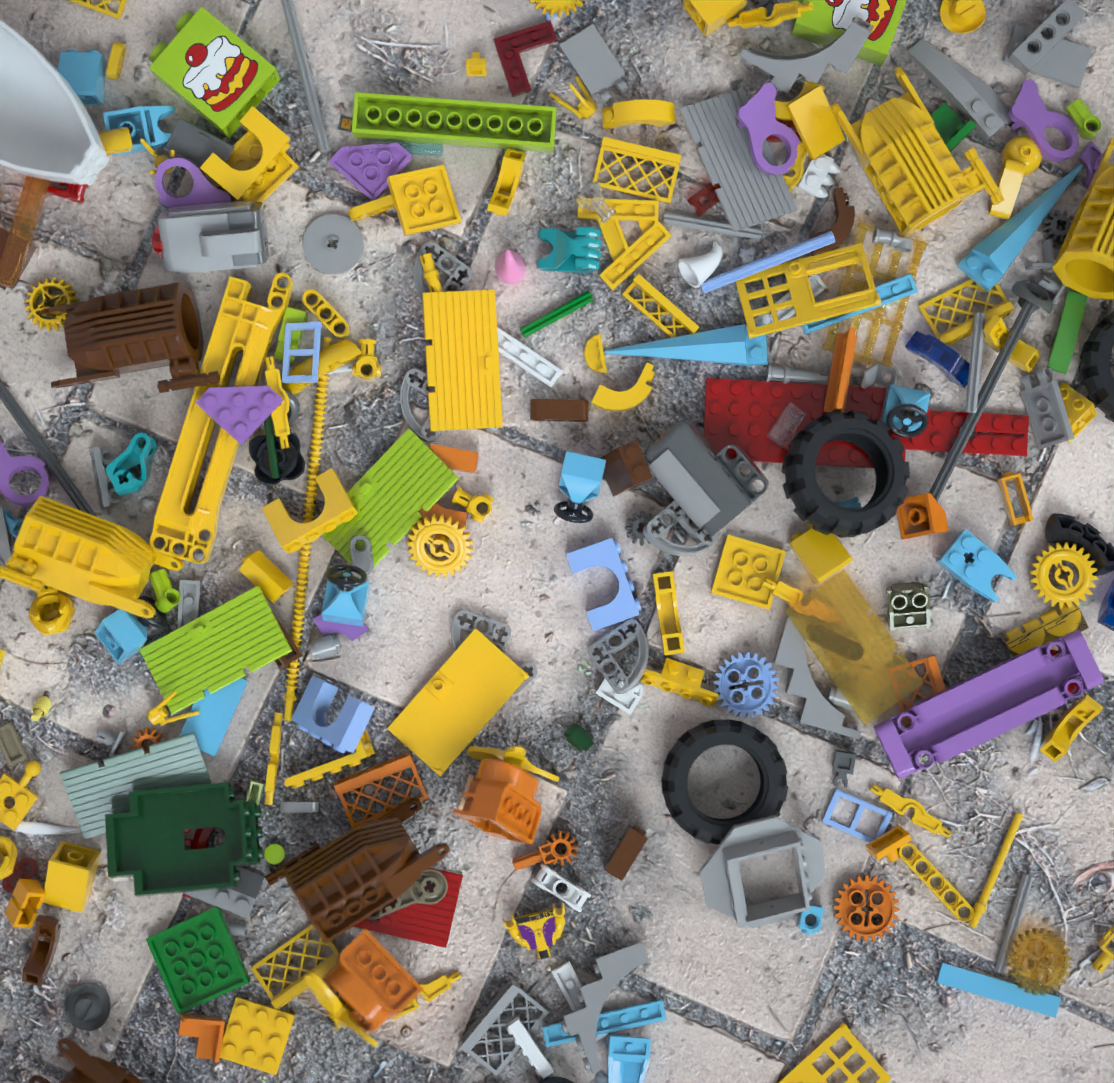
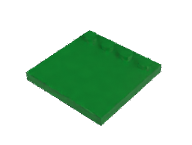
M214 907L146 938L178 1015L251 982L220 907Z

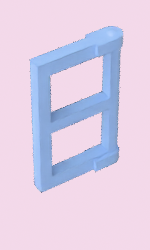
M321 322L286 323L282 371L283 383L318 382ZM315 330L314 348L290 350L292 331ZM290 356H313L312 375L289 376Z
M836 788L822 822L870 843L884 834L893 812ZM839 797L859 804L850 827L830 819ZM865 807L884 815L875 838L855 830Z

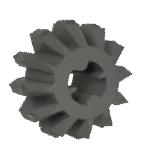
M1056 210L1054 214L1051 212L1047 214L1048 219L1042 221L1045 226L1041 228V231L1047 232L1044 238L1051 237L1053 243L1057 240L1059 245L1063 244L1074 216L1068 218L1066 217L1067 211L1061 214L1059 210ZM1060 224L1062 228L1057 230L1056 226Z
M641 511L640 518H638L636 513H633L635 522L628 518L627 522L632 526H625V530H632L631 533L627 534V538L634 535L635 538L632 543L635 544L637 539H640V546L644 545L646 537L642 534V531L638 533V524L642 523L643 526L652 517V514L649 513L647 518H644V511ZM654 527L650 531H656L659 527Z

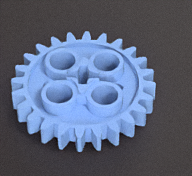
M739 652V658L731 655L732 662L725 659L726 667L719 666L722 673H715L720 679L719 681H714V684L719 685V688L715 689L714 692H720L717 700L724 701L721 707L729 706L727 709L728 713L735 710V717L742 713V718H747L749 713L751 718H755V712L758 715H763L762 709L765 711L770 710L767 705L768 703L775 704L772 697L779 696L774 690L780 689L779 686L775 685V682L779 681L780 678H774L773 675L777 673V670H770L773 664H765L766 657L759 660V654H755L752 658L751 652H747L746 657L742 652ZM753 668H757L759 671V675L755 679L751 676ZM735 671L739 674L737 682H733L731 679V675ZM764 681V684L730 690V686L746 684V682ZM757 688H760L763 692L760 699H757L754 695ZM740 691L743 699L738 703L735 700V694Z

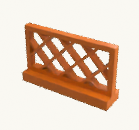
M850 327L845 333H836L823 413L837 410L844 413L857 341V336L855 335L856 328Z
M935 655L888 668L901 712L908 710L912 706L911 704L916 695L925 699L928 698L918 692L923 682L932 686L930 696L945 690ZM921 663L925 664L927 670L923 678L912 673L914 667ZM912 666L910 671L904 669ZM903 670L908 673L903 684L895 680L894 671ZM927 674H928V677H929L930 682L927 681V680H925ZM910 675L921 680L916 691L905 685ZM897 684L901 685V688H900L899 691H898V688H897ZM903 688L914 692L909 703L901 700L900 693ZM902 703L908 705L906 710H904ZM906 716L902 717L905 726L909 725L910 720Z
M410 751L334 782L335 791L338 793L352 828L366 821L379 818L397 807L389 803L393 793L404 797L401 804L405 802L406 798H413L408 795L412 785L420 788L422 796L417 797L420 802L428 799L427 792ZM411 767L414 773L411 781L400 777L402 770ZM391 776L396 778L392 789L381 784L384 777ZM398 780L409 784L405 794L394 790ZM370 783L377 786L373 796L362 792L366 784ZM379 787L390 791L387 801L376 798ZM352 791L357 793L358 796L353 804L346 801L343 794ZM360 795L371 799L368 809L356 805ZM373 801L385 805L382 812L375 813L370 811ZM355 808L366 812L364 818L357 822L352 817Z

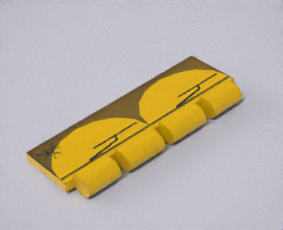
M1064 603L1062 609L1058 606L1060 615H1058L1055 609H1052L1040 615L1042 624H1040L1037 618H1034L1022 624L1024 633L1021 632L1019 627L1006 632L1005 635L1008 641L1005 643L1012 657L1031 648L1041 647L1046 642L1060 638L1076 629H1079L1081 632L1088 629L1089 627L1079 606L1075 607L1072 603L1069 609L1066 603Z

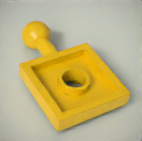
M35 760L26 763V773L19 782L7 773L3 774L0 779V821L14 831L17 830L39 798L37 794L26 787L30 779L41 772V764ZM8 796L13 797L15 800V805L12 808L8 807L5 803Z

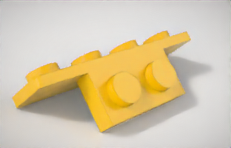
M666 658L661 674L645 669L639 680L644 685L660 688L664 692L680 695L684 699L700 702L704 706L714 707L719 696L717 693L700 688L704 670Z

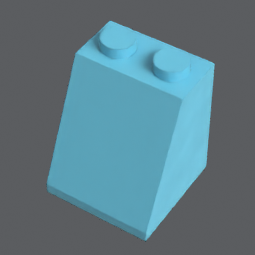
M78 50L61 52L58 72L68 81L82 103L89 106H104V56L97 50H87V53H81Z

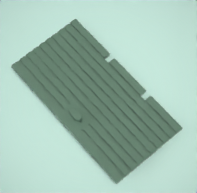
M192 732L149 745L150 752L146 754L142 747L103 759L105 766L102 767L96 761L60 772L84 840L106 833V814L130 812V791L212 784L195 733Z

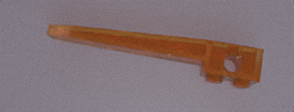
M26 176L0 262L1 286L12 288L23 269L45 201L47 188L51 182L50 180Z

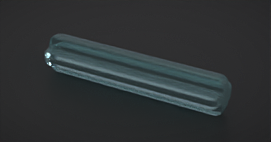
M384 142V144L399 143L411 155L442 156L443 145Z

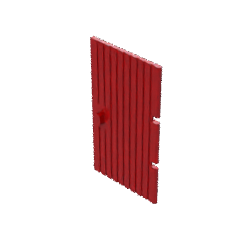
M428 868L438 870L447 880V893L441 901L434 904L414 903L378 919L371 920L365 918L353 927L366 928L370 931L446 948L463 875ZM427 881L425 890H430L429 893L434 892L435 882ZM395 899L386 906L382 907L383 913L387 912L385 909V907L392 906L393 908H395V904L398 902V900ZM379 910L371 914L370 916H376L379 913Z

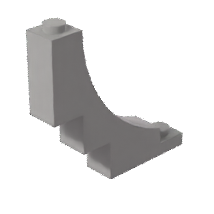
M792 613L791 617L786 616L773 663L792 669L785 692L805 698L798 722L859 740L861 732L856 730L857 726L848 723L842 726L845 715L836 710L823 697L810 675L805 655V635L808 622L804 621V617Z

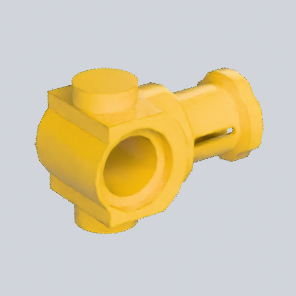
M358 340L362 354L357 357L356 364H353V376L366 381L381 377L382 365L377 364V357L374 356V345L377 343V340ZM371 366V374L363 375V367Z
M459 486L451 503H457L467 508L466 512L472 514L471 519L482 524L484 519L491 514V505L494 498L485 493L482 496L476 493L471 495L463 491L462 487ZM480 503L488 505V511L484 514L477 512V506Z

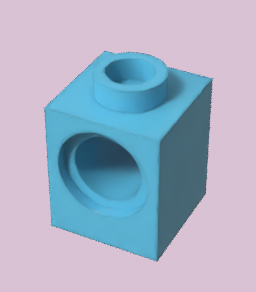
M810 904V910L799 912L797 927L802 929V933L814 935V932H820L824 910L822 906ZM808 914L815 915V921L812 924L805 923V917Z

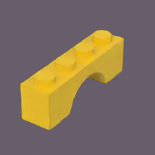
M673 571L652 574L663 655L685 653Z

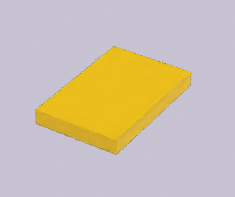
M821 85L814 87L785 105L811 160L816 159L846 140Z

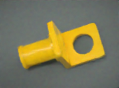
M1113 925L1097 942L1103 952L1091 964L1101 974L1109 963L1114 960V951L1107 947L1108 943L1114 938Z

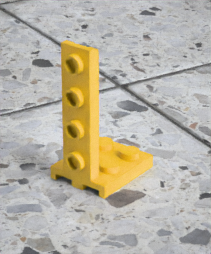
M366 728L356 746L355 753L286 778L284 781L285 786L292 785L293 789L305 785L304 780L310 778L312 782L324 778L323 773L330 771L331 775L342 771V766L349 764V767L361 764V759L375 754Z

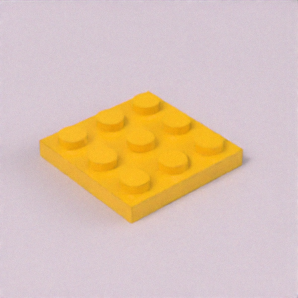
M247 132L233 145L235 148L227 165L239 171L254 168L260 162L263 153L260 142ZM280 153L276 158L278 161L271 170L267 168L263 173L264 179L258 185L254 184L250 188L252 192L246 200L264 203L299 166L286 153L284 155Z
M444 165L388 176V186L404 236L453 226L462 222Z
M727 534L711 594L770 610L774 595L771 593V589L762 585V582H765L763 581L765 577L775 583L778 581L786 551Z
M237 996L222 1040L220 1058L277 1075L296 1014Z

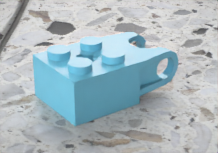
M139 106L104 112L103 117L106 130L128 127L131 131L133 130L130 133L132 150L112 154V156L148 151L140 142L141 138L153 150L166 146L172 133L162 132L159 129V123L163 118L174 114L175 107Z
M967 529L962 530L936 561L966 587L994 603H997L999 598L991 588L992 578L995 575H1001L1011 581H1015L1017 578L1015 573L995 552ZM964 554L970 556V562H964Z

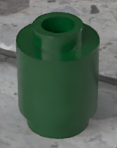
M575 723L563 734L567 738L566 741L579 752L582 750L587 752L594 743L591 741L593 736Z

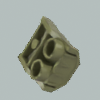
M908 582L886 587L890 631L924 626L931 628L927 584Z

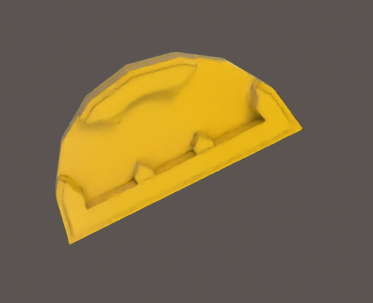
M599 333L587 341L584 348V359L593 371L607 373L601 334Z

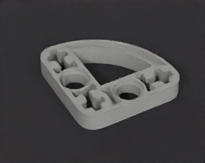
M427 242L422 246L414 265V283L422 303V293H426L422 279L423 267L419 257L427 254V248L431 249L434 247V252L437 255H440V252L443 253L437 263L435 262L437 258L432 254L435 267L449 276V279L442 287L443 292H446L448 286H455L457 291H464L472 280L471 269L434 242ZM444 258H450L453 261V265L448 269L443 268L441 265ZM466 270L468 278H462L460 284L463 286L460 287L456 282H453L452 280L455 279L456 281H458V279L460 278L459 272H464Z
M410 369L406 373L401 385V409L411 429L425 441L434 442L439 438L442 431H434L436 435L427 438L425 430H430L429 416L423 427H421L414 419L409 405L410 387L427 396L429 393L426 389L428 385L427 380L421 389L419 388L421 383L417 381L411 383L409 376L418 373V378L424 381V377L427 378V374L418 369Z
M675 500L643 528V534L650 543L658 549L676 556L699 554L716 542V534L711 537L703 527L698 528L697 526L694 528L690 526V517L682 508L675 514L673 510L678 507V503ZM663 514H667L671 518L670 524L663 521ZM679 522L697 544H675L662 537V535ZM658 524L660 528L655 533H652L650 530ZM706 535L708 536L707 541L703 539Z
M465 610L456 613L452 625V641L455 651L462 644L461 628L472 632L475 628L477 629L479 621L485 620L489 627L487 631L481 633L485 637L490 638L491 642L493 638L497 640L499 637L496 630L505 627L508 635L503 636L501 642H505L504 646L499 643H493L505 653L511 636V630L506 624ZM463 614H467L466 618L473 620V616L477 617L473 629L469 628L471 626L469 623L460 625L458 617L463 616Z
M636 620L624 622L594 643L589 649L591 659L617 694H625L631 690L640 680L647 666L649 656L648 641L641 625ZM632 626L633 628H635L636 632L632 633L629 630V627ZM621 632H624V634L626 635L627 639H624V637H623V635L621 634ZM613 637H620L621 642L617 646H612L610 644ZM638 639V659L634 669L627 677L613 658V655ZM599 649L605 658L603 661L596 655V650ZM607 664H614L615 669L611 673H606L604 671ZM618 676L621 682H623L624 686L622 688L618 686L614 677Z

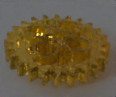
M1032 928V932L1031 930H1025V935L1018 934L1020 940H1012L1015 947H1008L1012 951V955H1006L1007 958L1011 959V962L1007 963L1006 966L1012 967L1008 974L1015 975L1012 982H1019L1018 988H1025V993H1031L1032 991V995L1036 996L1038 994L1046 996V992L1053 994V988L1060 990L1059 983L1066 984L1063 977L1070 976L1066 969L1072 968L1071 965L1067 964V961L1072 960V957L1066 956L1070 949L1063 948L1066 941H1059L1060 935H1054V931H1047L1045 928H1040V930ZM1037 942L1040 945V949L1038 952L1035 950V945ZM1052 956L1055 957V962L1053 965L1050 962ZM1025 959L1028 960V965L1026 968H1024L1023 962ZM1040 972L1043 973V979L1041 981L1038 978Z

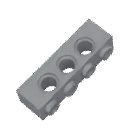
M1060 0L1052 8L1054 12L1050 16L1046 14L1038 22L1040 26L1036 30L1032 28L1024 36L1026 40L1022 44L1020 42L1016 43L1010 50L1012 54L1008 59L1024 75L1086 15L1072 0H1065L1064 2ZM1055 18H1061L1064 24H1058ZM1041 32H1047L1050 38H1044ZM1028 45L1033 46V47L1035 48L1036 52H1035V53L1030 52V51L1027 49V46H1028Z

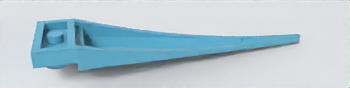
M1083 164L1076 167L972 248V251L958 263L957 268L985 291L989 292L1002 279L1047 214L1080 172Z
M745 324L604 351L608 355L668 358L741 366L768 365L767 334L749 339L747 325ZM755 324V325H756V327H758V326H762V325H766V324Z
M609 1035L607 1054L608 1083H643L650 1058V1037Z

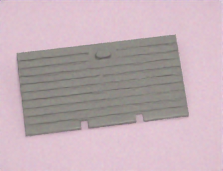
M743 88L679 109L694 144L700 142L702 145L697 148V151L712 185L718 183L720 185V188L716 189L715 192L733 232L798 210L782 174L768 175L760 171L753 163L747 129L738 128L737 123L740 121L736 117V111L748 101ZM765 139L762 145L764 159L769 164L778 166Z

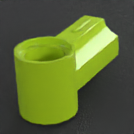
M1081 98L1066 107L1065 110L1079 128L1080 136L1086 140L1093 139L1102 127L1100 119L1093 116ZM1086 125H1091L1094 131L1088 130Z
M161 569L152 572L149 578L157 597L155 600L156 608L160 612L167 613L180 602L181 596L176 589H173L167 571Z

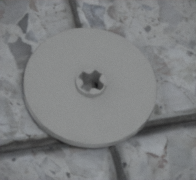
M338 214L321 216L309 225L304 234V254L308 262L322 273L335 275L347 272L361 258L363 252L361 231L353 221L345 216ZM330 240L338 241L336 249L333 247L328 248Z

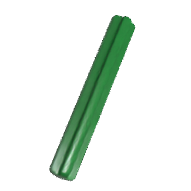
M587 291L520 327V332L523 337H528L593 301L591 293Z

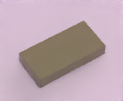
M12 721L0 726V749L9 767L29 758Z

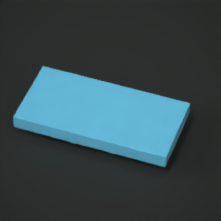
M241 678L213 694H210L208 689L203 690L206 697L194 703L190 712L198 710L200 713L186 719L180 736L194 732L200 750L216 756L248 681Z

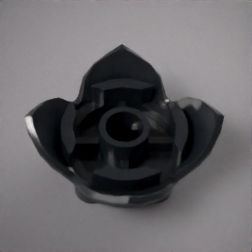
M290 430V434L287 435L289 448L281 449L280 439L274 434L276 454L282 453L283 458L281 462L278 461L280 478H271L266 435H259L249 441V454L256 463L254 473L260 484L275 485L283 480H295L304 473L305 460L300 453V440L293 430Z

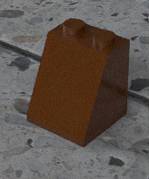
M637 440L622 445L600 458L606 460L603 474L613 497L649 483L653 478Z

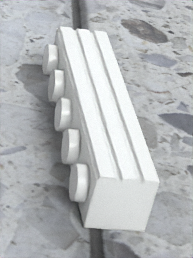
M517 1016L508 1022L507 1031L510 1035L513 1034L515 1043L522 1047L521 1051L524 1056H528L530 1065L535 1066L537 1075L544 1079L553 1073V1067Z

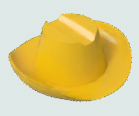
M943 0L940 8V18L943 25L949 31L969 33L978 29L983 24L986 18V9L982 0Z

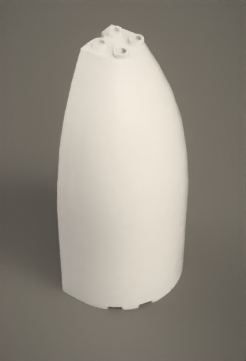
M0 20V166L35 178L55 182L92 185L97 178L96 175L107 166L109 159L106 157V152L84 104L68 81L26 39Z

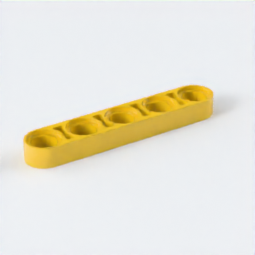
M906 843L898 848L897 851L900 859L957 919L963 922L972 919L974 911L971 905L913 844ZM905 846H910L913 850L912 855L908 858L902 855V849ZM919 861H924L927 865V869L922 873L916 870V864ZM934 876H938L941 879L940 886L936 888L930 885V879ZM948 891H952L955 894V899L951 903L944 900V895ZM962 906H966L969 909V914L965 918L958 915V910Z

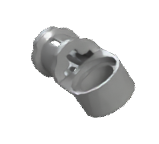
M876 226L874 229L873 244H877V242L889 244V247H894V250L899 252L912 251L913 240L898 237L897 229H881L880 226Z

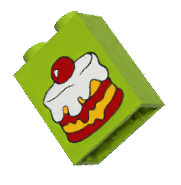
M791 0V2L799 1L801 4L809 2L813 4V11L802 12L801 17L789 19L795 22L791 35L826 46L846 31L856 16L873 25L874 28L856 58L882 66L889 53L907 0Z
M201 6L195 14L187 11L182 15L175 26V30L179 33L169 45L162 41L153 49L149 56V60L152 62L149 69L158 81L225 137L230 139L241 126L239 121L252 106L257 108L281 78L273 65Z

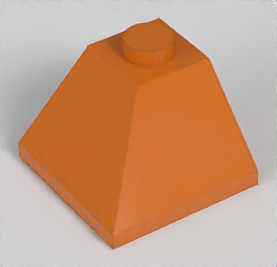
M931 493L906 497L904 503L896 510L902 540L949 531L946 513Z

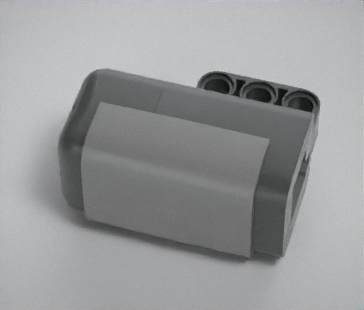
M682 419L672 425L645 449L644 455L646 461L650 464L648 466L649 470L698 528L703 527L711 537L751 505L769 486L766 476L739 445L729 444L718 453L696 425L688 419ZM729 448L736 450L737 457L735 459L728 457L727 450ZM742 464H747L750 467V474H743L740 467ZM755 480L763 482L764 488L762 490L755 489L753 484Z

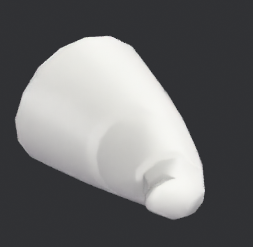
M714 241L710 252L701 256L679 259V271L683 279L690 286L699 288L714 272L722 257L721 246Z

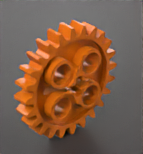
M865 874L864 880H862L857 875L855 882L849 878L850 885L842 883L843 891L837 889L840 897L833 898L838 904L833 905L832 908L838 910V912L834 913L833 916L840 917L836 924H844L841 931L849 930L848 937L855 934V940L858 941L863 936L864 942H867L870 936L875 941V935L878 934V936L883 938V931L890 933L889 925L892 927L896 926L892 919H899L894 914V912L900 911V908L894 906L899 900L892 899L896 894L895 891L888 892L891 885L887 884L883 887L885 880L881 879L877 883L876 876L869 880V876ZM865 890H868L867 905L871 907L866 911L867 926H864L865 911L861 909L865 907ZM859 892L861 899L856 903L852 902V894ZM875 893L881 894V900L878 903H873L871 899ZM854 913L860 914V920L857 923H852L850 919ZM874 914H880V922L873 924L871 917Z

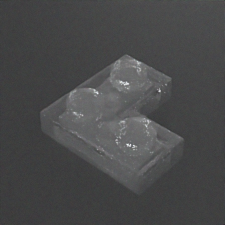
M791 402L787 403L767 434V437L786 451H789L788 445L798 433L796 429L806 413Z

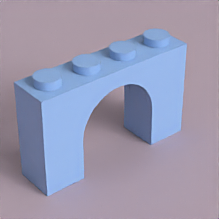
M612 538L566 554L572 574L591 567L602 566L611 570L617 577L619 589L615 599L607 605L586 612L592 631L638 616V611L642 610L638 598H633L632 591H635L631 579L627 580L625 572H628L625 561H620L618 553H621L618 541L614 542Z
M312 675L291 720L298 724L297 728L305 732L310 730L309 735L317 739L322 737L321 742L329 746L334 744L333 749L344 753L345 750L354 753L375 707L348 695L339 716L328 726L327 712L338 687Z

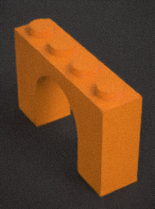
M430 444V449L451 470L476 474L479 453ZM437 503L428 512L423 508L418 511L423 516L420 519L423 523L425 516H428L429 520L432 521L433 514H436L437 520L440 519L441 514H444L446 521L449 516H452V523L459 519L458 527L466 525L468 516L466 512L446 509Z

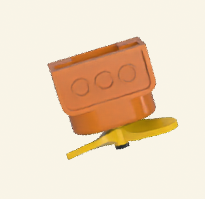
M477 746L468 747L466 754L481 762L475 780L471 781L468 792L462 793V797L466 799L463 809L453 808L452 812L491 837L532 845L541 818L542 806L535 800L539 781L528 772L539 774L556 782L559 781L560 777L531 764L525 757L526 750L522 747L512 746L506 750Z
M366 928L343 949L337 958L336 965L323 976L322 980L310 971L305 975V980L310 989L327 1011L325 1019L336 1031L342 1026L351 1028L374 1047L379 1043L364 1030L370 1033L375 1032L387 1019L396 1017L423 990L417 981Z

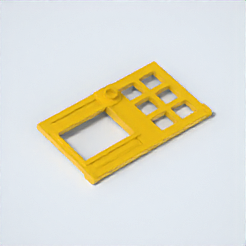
M862 243L788 261L735 281L747 324L749 339L881 305ZM861 262L869 289L815 303L808 276ZM785 274L786 284L769 287L767 278ZM762 279L763 290L752 293L746 292V283ZM786 290L790 291L792 300L774 304L772 294ZM767 296L769 306L751 310L749 300ZM794 307L796 317L778 320L776 311ZM767 313L772 314L773 323L756 327L753 317Z
M842 1022L833 1033L778 1083H828L826 1078L838 1067L848 1077L843 1083H860L857 1078L869 1067L879 1076L874 1083H888L892 1078L854 1037L847 1025ZM843 1036L852 1047L840 1058H837L829 1048ZM857 1051L866 1062L852 1074L843 1063ZM826 1052L834 1061V1064L823 1074H820L812 1063Z

